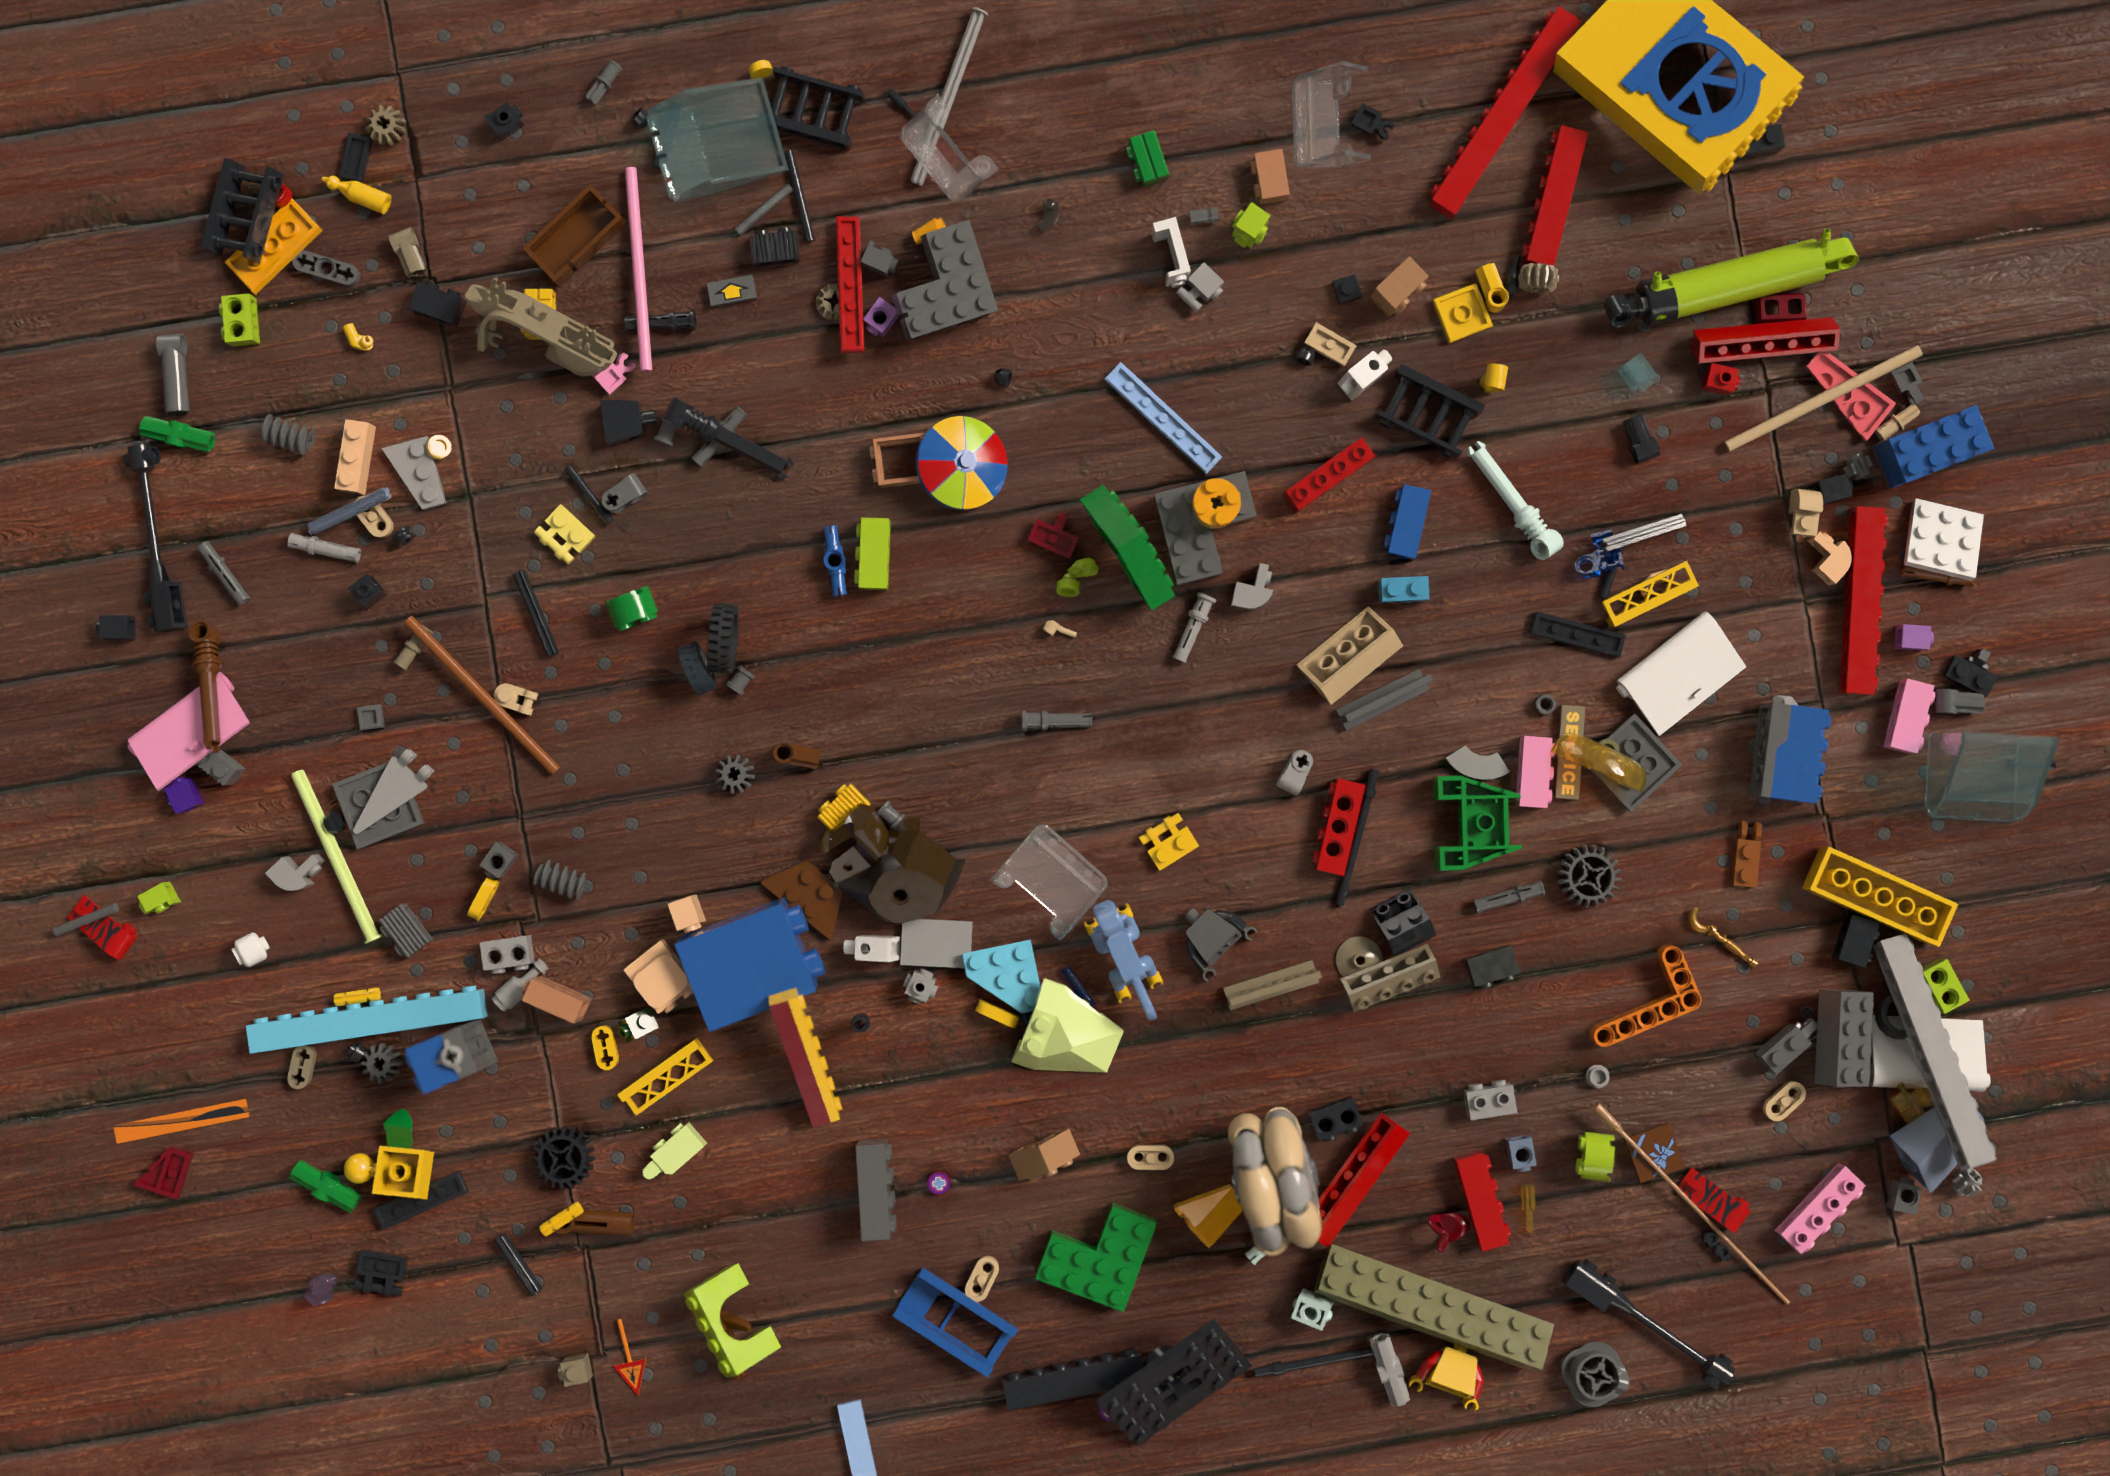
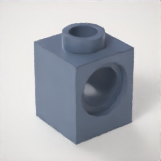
M1522 1135L1505 1138L1509 1166L1512 1169H1516L1517 1172H1525L1531 1170V1166H1537L1532 1137ZM1519 1149H1525V1158L1517 1160L1516 1152Z

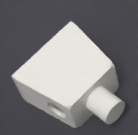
M1382 350L1379 354L1372 351L1347 371L1337 384L1353 401L1388 370L1387 364L1392 361L1391 355L1386 350Z
M861 935L856 936L855 940H845L844 954H855V960L880 962L900 960L901 936Z

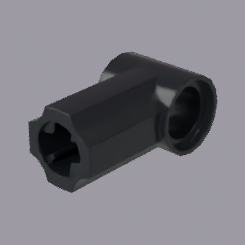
M1643 414L1623 421L1631 443L1630 452L1636 464L1660 456L1659 445L1653 436L1651 437Z

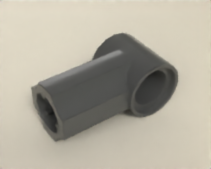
M1936 689L1935 713L1982 714L1985 708L1983 694L1962 693L1952 689Z

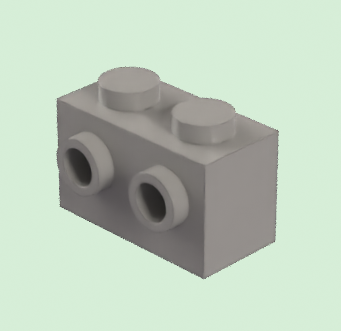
M1506 1080L1492 1081V1085L1484 1087L1482 1083L1468 1085L1469 1089L1463 1090L1467 1118L1470 1120L1517 1113L1513 1085L1509 1082L1506 1083Z

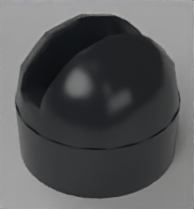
M640 108L632 115L629 122L638 129L646 128L645 123L649 124L650 117L644 109Z
M1307 346L1301 347L1296 353L1295 361L1304 366H1311L1315 357L1313 349L1311 348L1308 351L1306 350Z
M1006 368L998 369L993 377L995 383L1001 387L1008 388L1012 379V370Z

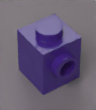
M182 776L170 782V786L164 788L166 802L170 807H173L176 814H185L205 804L194 779H184Z

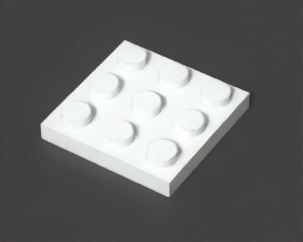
M1916 498L1912 502L1904 565L1973 581L1976 578L1984 515Z

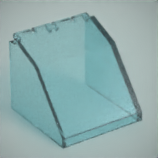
M763 78L686 89L647 110L648 115L646 119L650 133L659 131L660 134L653 136L652 140L657 156L666 155V158L659 159L658 161L663 178L672 177L673 179L671 182H665L669 199H673L674 202L718 193L789 170Z
M1975 732L1929 734L1925 809L1928 810V816L1938 819H1948L1950 817L1956 820H1971L1974 818L1975 821L1994 822L1997 820V822L2007 823L2022 821L2037 805L2058 747V737Z

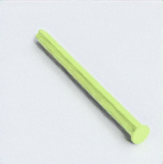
M304 770L294 772L291 775L293 782L366 939L364 943L368 944L383 937L382 934L379 935L334 835L329 833L324 826L323 819L325 815Z

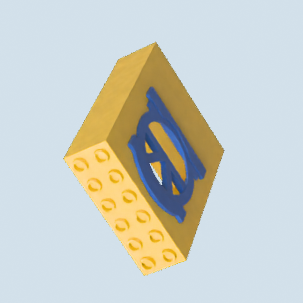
M1607 0L1557 52L1553 69L1554 73L1699 195L1705 190L1709 192L1718 182L1717 178L1721 173L1725 175L1732 168L1736 157L1739 156L1741 158L1745 155L1753 139L1758 141L1766 132L1765 128L1769 123L1774 124L1780 118L1784 107H1790L1797 100V94L1803 88L1801 83L1804 78L1801 73L1712 0ZM1700 43L1716 48L1718 52L1669 102L1659 84L1658 74L1663 59L1674 48L1684 44ZM1725 58H1728L1735 69L1737 78L1731 79L1710 74ZM1702 84L1736 90L1732 101L1725 108L1712 113ZM1694 92L1702 115L1689 114L1678 108Z

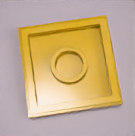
M1477 283L1432 300L1448 344L1493 327Z

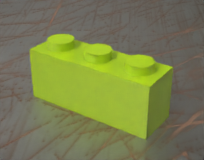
M861 517V523H857L856 537H860V547L856 546L855 558L859 561V570H855V584H859V589L888 590L891 526L889 518Z

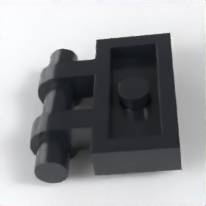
M365 1249L360 1250L356 1274L365 1275V1280H356L355 1289L363 1290V1293L368 1294L372 1292L384 1293V1296L388 1297L393 1295L402 1296L404 1287L395 1286V1280H405L408 1256ZM374 1277L385 1278L386 1283H375Z

